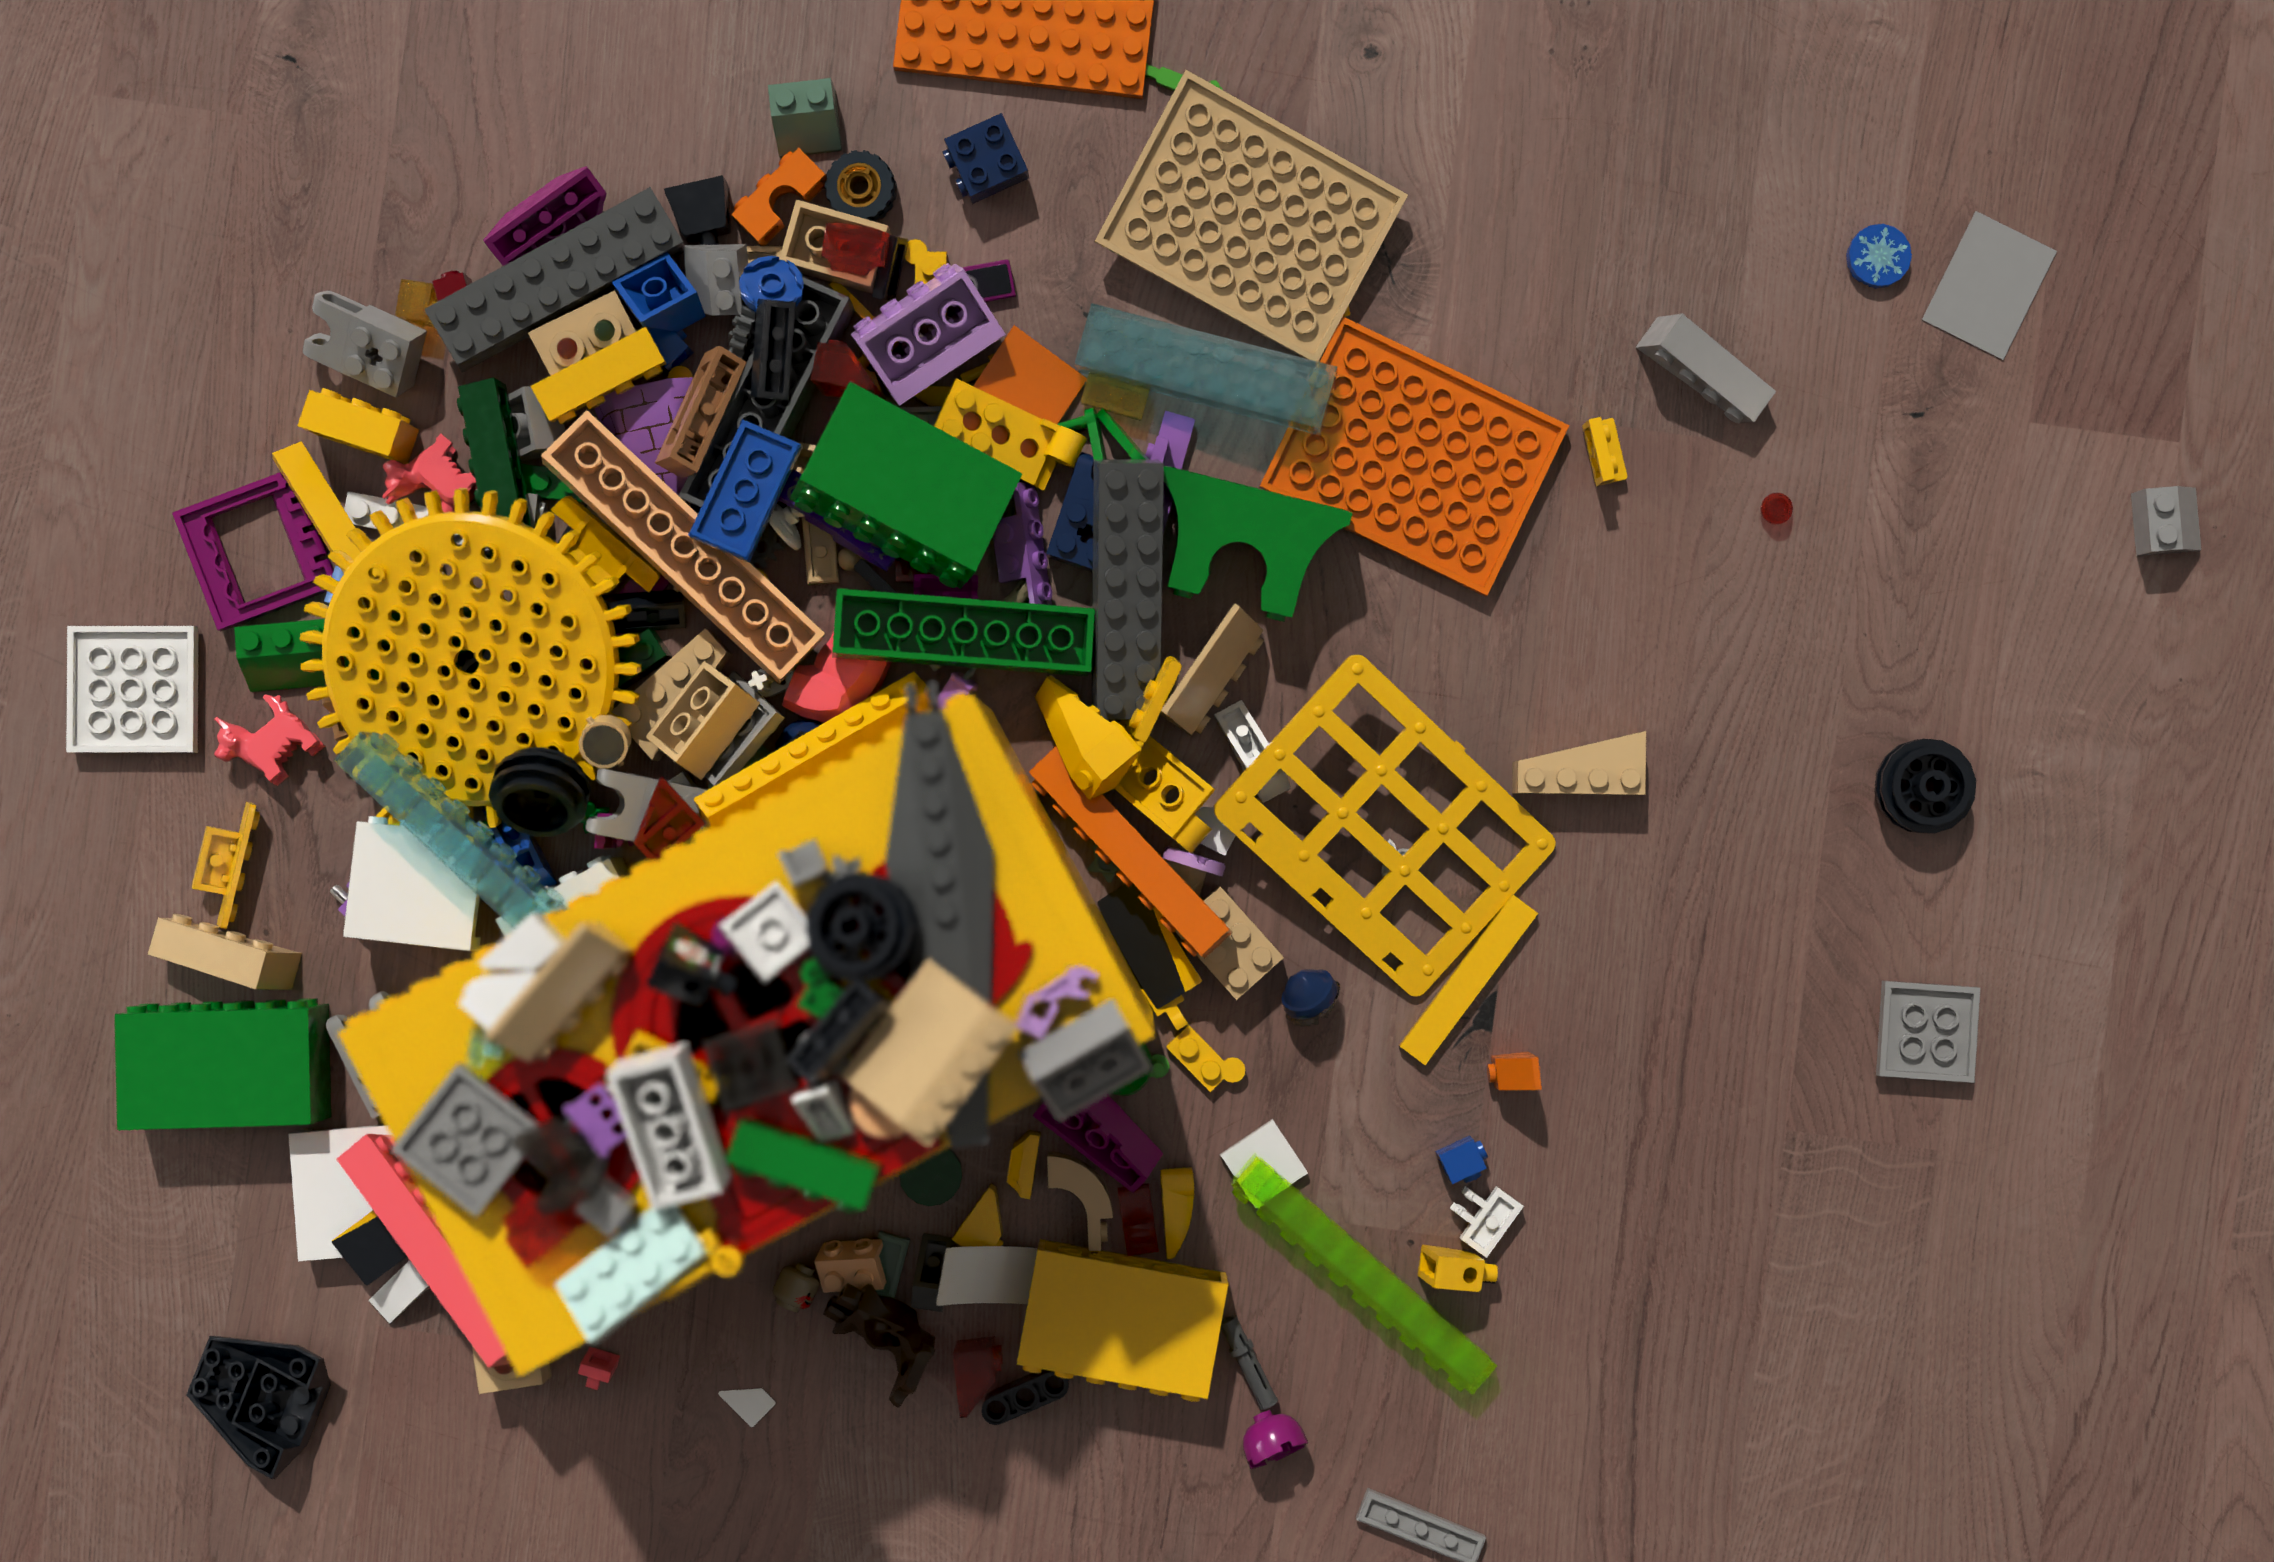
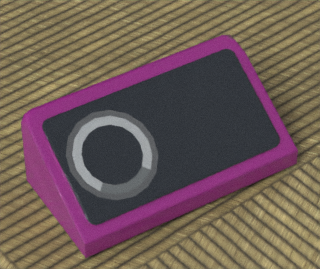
M1008 259L962 267L985 302L1016 297L1010 261Z

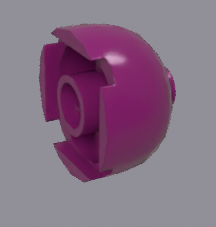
M1271 1410L1254 1416L1255 1423L1247 1428L1243 1437V1450L1250 1469L1267 1465L1266 1459L1268 1461L1283 1459L1301 1450L1308 1444L1303 1429L1293 1417L1282 1413L1272 1415Z

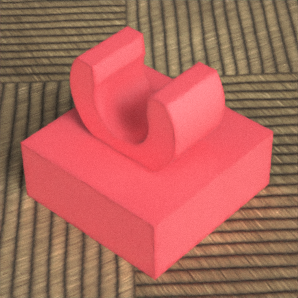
M589 1347L580 1363L578 1374L588 1377L585 1387L598 1390L600 1381L609 1383L618 1366L620 1355Z

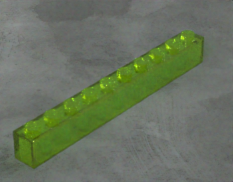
M1254 1153L1230 1180L1231 1185L1234 1187L1232 1191L1234 1196L1245 1205L1249 1201L1258 1208L1256 1214L1269 1226L1272 1222L1282 1229L1279 1234L1292 1246L1296 1243L1301 1245L1306 1250L1303 1255L1316 1267L1320 1264L1324 1265L1330 1271L1327 1276L1340 1288L1347 1285L1354 1292L1351 1297L1365 1309L1370 1305L1378 1312L1375 1318L1387 1329L1390 1330L1394 1326L1402 1334L1399 1339L1411 1350L1418 1347L1426 1354L1423 1357L1424 1361L1434 1370L1438 1371L1442 1368L1450 1375L1447 1380L1458 1391L1462 1392L1465 1388L1473 1395L1495 1370L1497 1364L1488 1354L1259 1155Z

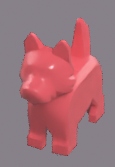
M440 433L433 445L425 449L409 463L404 464L397 460H389L383 464V469L387 475L385 485L388 490L385 491L382 497L384 499L388 498L386 503L389 505L399 498L414 493L421 487L427 488L430 491L437 490L442 500L443 512L455 511L454 490L467 488L470 503L475 497L474 491L477 489L476 479L471 472L461 474V470L456 467L457 464L451 462L456 449L452 447V442Z
M265 694L263 698L273 710L275 717L256 733H251L239 725L227 723L218 717L215 718L221 729L217 734L219 746L214 755L225 762L239 757L249 765L264 772L265 777L271 783L278 786L289 777L282 763L288 761L287 757L293 756L291 751L297 750L296 745H302L301 747L304 751H308L311 756L316 755L325 745L315 733L309 731L303 720L290 712L287 702H282L280 695L274 697Z

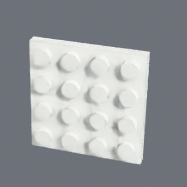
M67 626L66 752L198 753V627Z

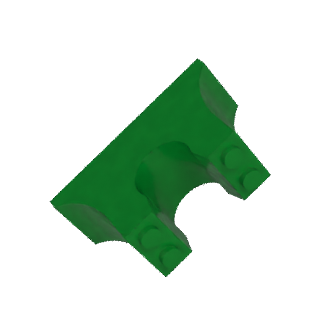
M1164 466V482L1172 494L1178 515V543L1168 587L1174 588V595L1192 598L1194 593L1200 594L1211 575V564L1216 552L1228 543L1244 542L1255 547L1262 554L1266 562L1267 575L1261 587V610L1267 611V618L1285 622L1286 616L1293 618L1300 586L1314 554L1332 534L1350 525L1353 512Z

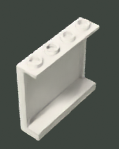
M369 816L368 822L357 821L343 937L467 951L479 950L481 937H476L475 933L486 840H492L493 836L482 835L483 828L463 826V832L451 831V825L432 823L431 829L419 828L420 821L400 819V825L388 824L389 818Z
M386 1125L315 1131L305 1129L289 1133L298 1261L343 1258L332 1244V1240L373 1211V1209L339 1164L337 1158L366 1134L391 1135Z

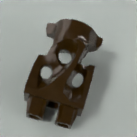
M847 1283L841 1289L838 1297L833 1295L829 1299L823 1315L836 1322L832 1331L834 1334L855 1332L863 1337L871 1348L889 1350L894 1354L899 1373L889 1400L894 1406L899 1408L905 1398L916 1391L924 1369L935 1353V1336L919 1326L917 1311L907 1304L891 1297L879 1296L872 1284L868 1283L860 1290Z

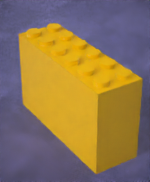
M1040 1239L1017 1365H1022L1023 1370L1032 1373H1041L1042 1369L1055 1371V1376L1065 1379H1072L1074 1375L1086 1377L1087 1382L1102 1385L1105 1384V1381L1116 1382L1118 1387L1126 1390H1136L1137 1386L1149 1388L1150 1393L1159 1396H1168L1169 1392L1181 1394V1398L1187 1401L1199 1402L1200 1398L1208 1399L1228 1289L1226 1272L1104 1250L1088 1251L1087 1247Z

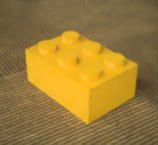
M322 388L321 393L309 390L297 425L319 437L389 460H397L404 464L409 462L419 429L410 425L411 419L402 416L398 412L383 408L381 412V409L371 406L372 404L356 398H352L351 401V399L325 388Z

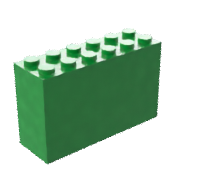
M849 382L789 499L795 502V506L800 510L808 513L813 511L824 517V521L836 528L843 527L853 532V536L856 539L878 545L888 556L893 558L901 557L910 562V565L915 570L922 573L929 572L939 577V581L942 584L951 588L958 587L961 589L976 572L1022 473L864 388Z
M318 998L287 1001V1005L286 999L266 1000V1002L255 1003L254 1000L234 1001V1003L209 1001L201 1004L177 1002L169 1005L145 1003L136 1006H126L127 1012L114 1014L117 1131L311 1125L332 1117L330 1035L326 1028V1022L329 1019V1004H318Z

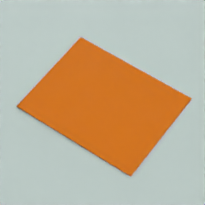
M1013 325L973 386L1041 419H1047L1058 424L1087 378ZM968 412L963 417V424L966 429L974 431L979 427L980 419L977 414ZM996 426L992 430V439L998 444H1004L1008 439L1007 430L1002 426ZM1026 439L1021 443L1020 450L1025 457L1031 458L1036 454L1037 447L1032 440Z

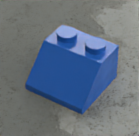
M668 252L612 281L614 288L643 327L678 332L706 317L697 291Z

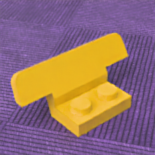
M565 496L550 510L570 528L576 529L581 533L577 543L568 551L578 563L588 554L598 551L602 555L598 564L587 571L595 585H598L606 578L617 577L619 580L626 574L650 593L659 580L660 573L633 547L575 498Z

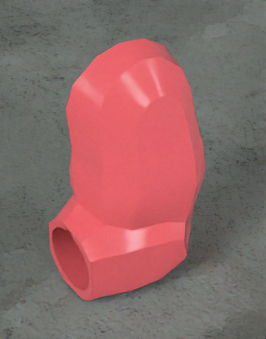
M833 630L831 638L819 651L814 664H799L784 695L782 706L807 720L825 723L877 693L884 682L891 662L833 658Z

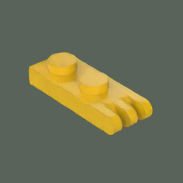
M1168 656L1165 659L1155 681L1150 680L1143 693V697L1146 700L1141 710L1136 709L1129 722V726L1132 727L1130 732L1133 737L1145 743L1181 671L1180 662L1173 656Z

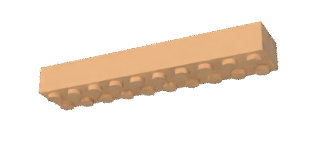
M588 410L541 455L543 464L778 684L823 640L825 633L751 563L690 538L689 532L698 514Z

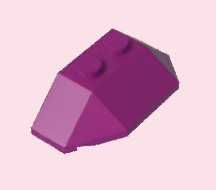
M587 166L560 175L508 211L483 241L501 265L505 266L603 213L607 193Z

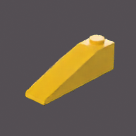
M1052 675L1046 677L1035 698L1070 777L1089 800L1115 789L1142 749L1122 725L1115 720L1109 722L1100 715L1101 710L1094 705L1088 707L1082 703L1077 693Z

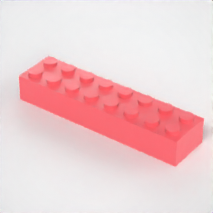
M366 1134L340 1155L337 1161L488 1368L511 1363L406 1162L391 1151L395 1145L392 1136Z

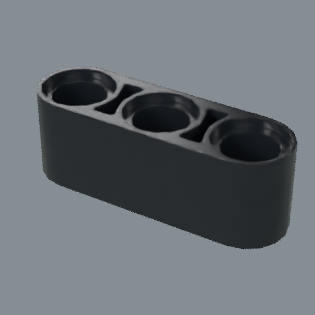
M1042 1369L1041 1373L1026 1375L987 1393L982 1405V1416L989 1424H1003L1064 1397L1068 1391L1070 1379L1062 1378L1064 1384L1060 1388L1054 1389L1048 1386L1046 1380L1053 1376L1055 1371ZM1022 1388H1029L1033 1391L1034 1398L1030 1401H1023L1018 1397L1017 1392ZM995 1400L1000 1401L1004 1404L1005 1410L1002 1413H993L990 1411L988 1404Z

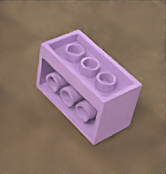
M949 263L944 264L933 272L935 277L926 284L923 281L917 282L907 289L908 296L899 302L896 298L890 300L880 308L881 314L872 320L867 316L853 326L855 331L851 333V336L899 406L1006 335L965 270L957 264L952 266ZM949 306L956 307L951 317L945 316L946 309ZM922 324H930L927 333H918ZM895 342H903L900 351H891L894 348L893 344Z

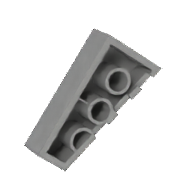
M1684 314L1657 317L1635 347L1700 393L1705 400L1724 410L1725 416L1738 424L1742 422H1755L1776 392Z

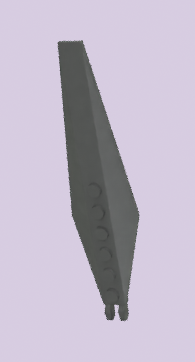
M937 682L928 683L927 694L930 700L931 712L917 713V692L914 684L906 685L908 714L905 716L886 853V867L889 879L903 887L915 904L919 930L916 947L908 959L912 979L925 961L930 958L991 1003L994 849L943 711H940ZM989 1068L946 1124L951 1148L988 1144Z

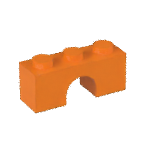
M800 148L794 153L792 151L786 153L779 161V167L771 175L769 173L764 175L758 181L757 189L749 197H742L734 206L735 211L731 215L760 246H766L785 227L782 220L774 213V204L781 195L793 193L798 195L804 202L809 203L825 187L826 174Z

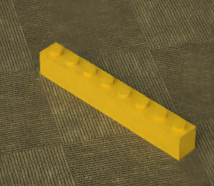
M913 671L696 796L693 800L701 818L705 821V826L707 828L711 826L712 828L727 825L724 820L725 818L740 810L752 811L757 809L756 802L772 793L785 794L790 791L787 785L804 776L807 778L810 776L811 778L821 775L819 768L836 759L843 762L851 759L852 755L850 752L867 742L877 745L884 741L882 734L899 725L904 727L905 716L908 714L906 685L914 684L916 689L917 713H923L931 709L927 694L928 686Z

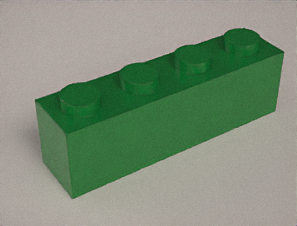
M748 1117L739 1120L725 1163L734 1165L732 1170L736 1173L753 1177L754 1173L768 1177L767 1183L773 1186L787 1189L788 1185L800 1188L802 1189L801 1194L805 1197L822 1201L823 1197L837 1201L836 1207L852 1213H856L857 1209L864 1210L868 1205L882 1165Z

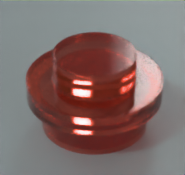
M1772 493L1763 499L1760 511L1765 521L1778 525L1786 522L1791 517L1793 505L1785 494Z

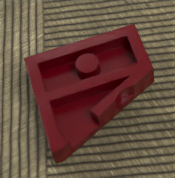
M662 776L658 779L633 842L650 861L655 859L658 861L663 859L661 854L663 851L679 843L682 845L705 825V821Z

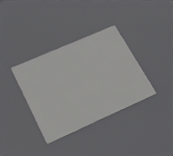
M1975 211L1922 320L2004 360L2057 251Z

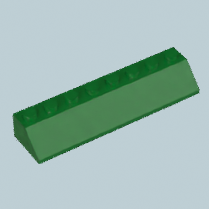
M464 606L463 614L470 618L472 615L471 609ZM392 613L393 619L399 621L401 618L400 613ZM325 619L234 627L236 658L250 692L326 686L324 671H301L300 665L313 658L322 659V645L300 641V634L309 630L323 632ZM494 619L493 627L499 620ZM423 623V632H425L426 634H430V626L426 623ZM352 627L351 632L353 636L359 637L360 632L358 628ZM453 636L452 643L460 647V639L457 636ZM382 640L381 645L383 649L389 650V642ZM470 650L460 651L456 665H464L462 656L469 655L473 658V652ZM413 652L411 654L412 660L415 663H419V655ZM344 656L345 666L348 667L349 660ZM478 664L471 669L470 673H474L478 669ZM443 665L441 667L442 673L450 675V669ZM372 669L371 676L378 680L379 672Z

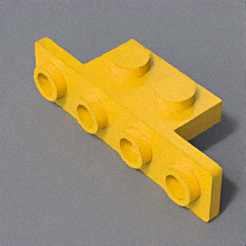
M246 802L239 832L206 826L192 882V889L223 894L217 925L223 929H227L228 922H234L238 908V904L233 903L236 891L241 892L245 880V873L241 872L243 860L248 861L252 851V842H248L251 829L256 830L259 822L260 812L255 811L256 805L251 802Z

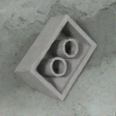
M1113 998L1018 1052L1034 1085L1058 1122L1152 1069Z

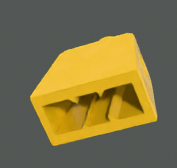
M1422 1244L1417 1276L1433 1288L1480 1292L1482 1283H1496L1498 1268L1495 1264L1485 1263L1484 1259L1473 1252Z

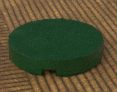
M949 1147L899 1173L900 1184L906 1195L917 1204L925 1206L942 1205L950 1200L960 1188L963 1176L961 1161Z

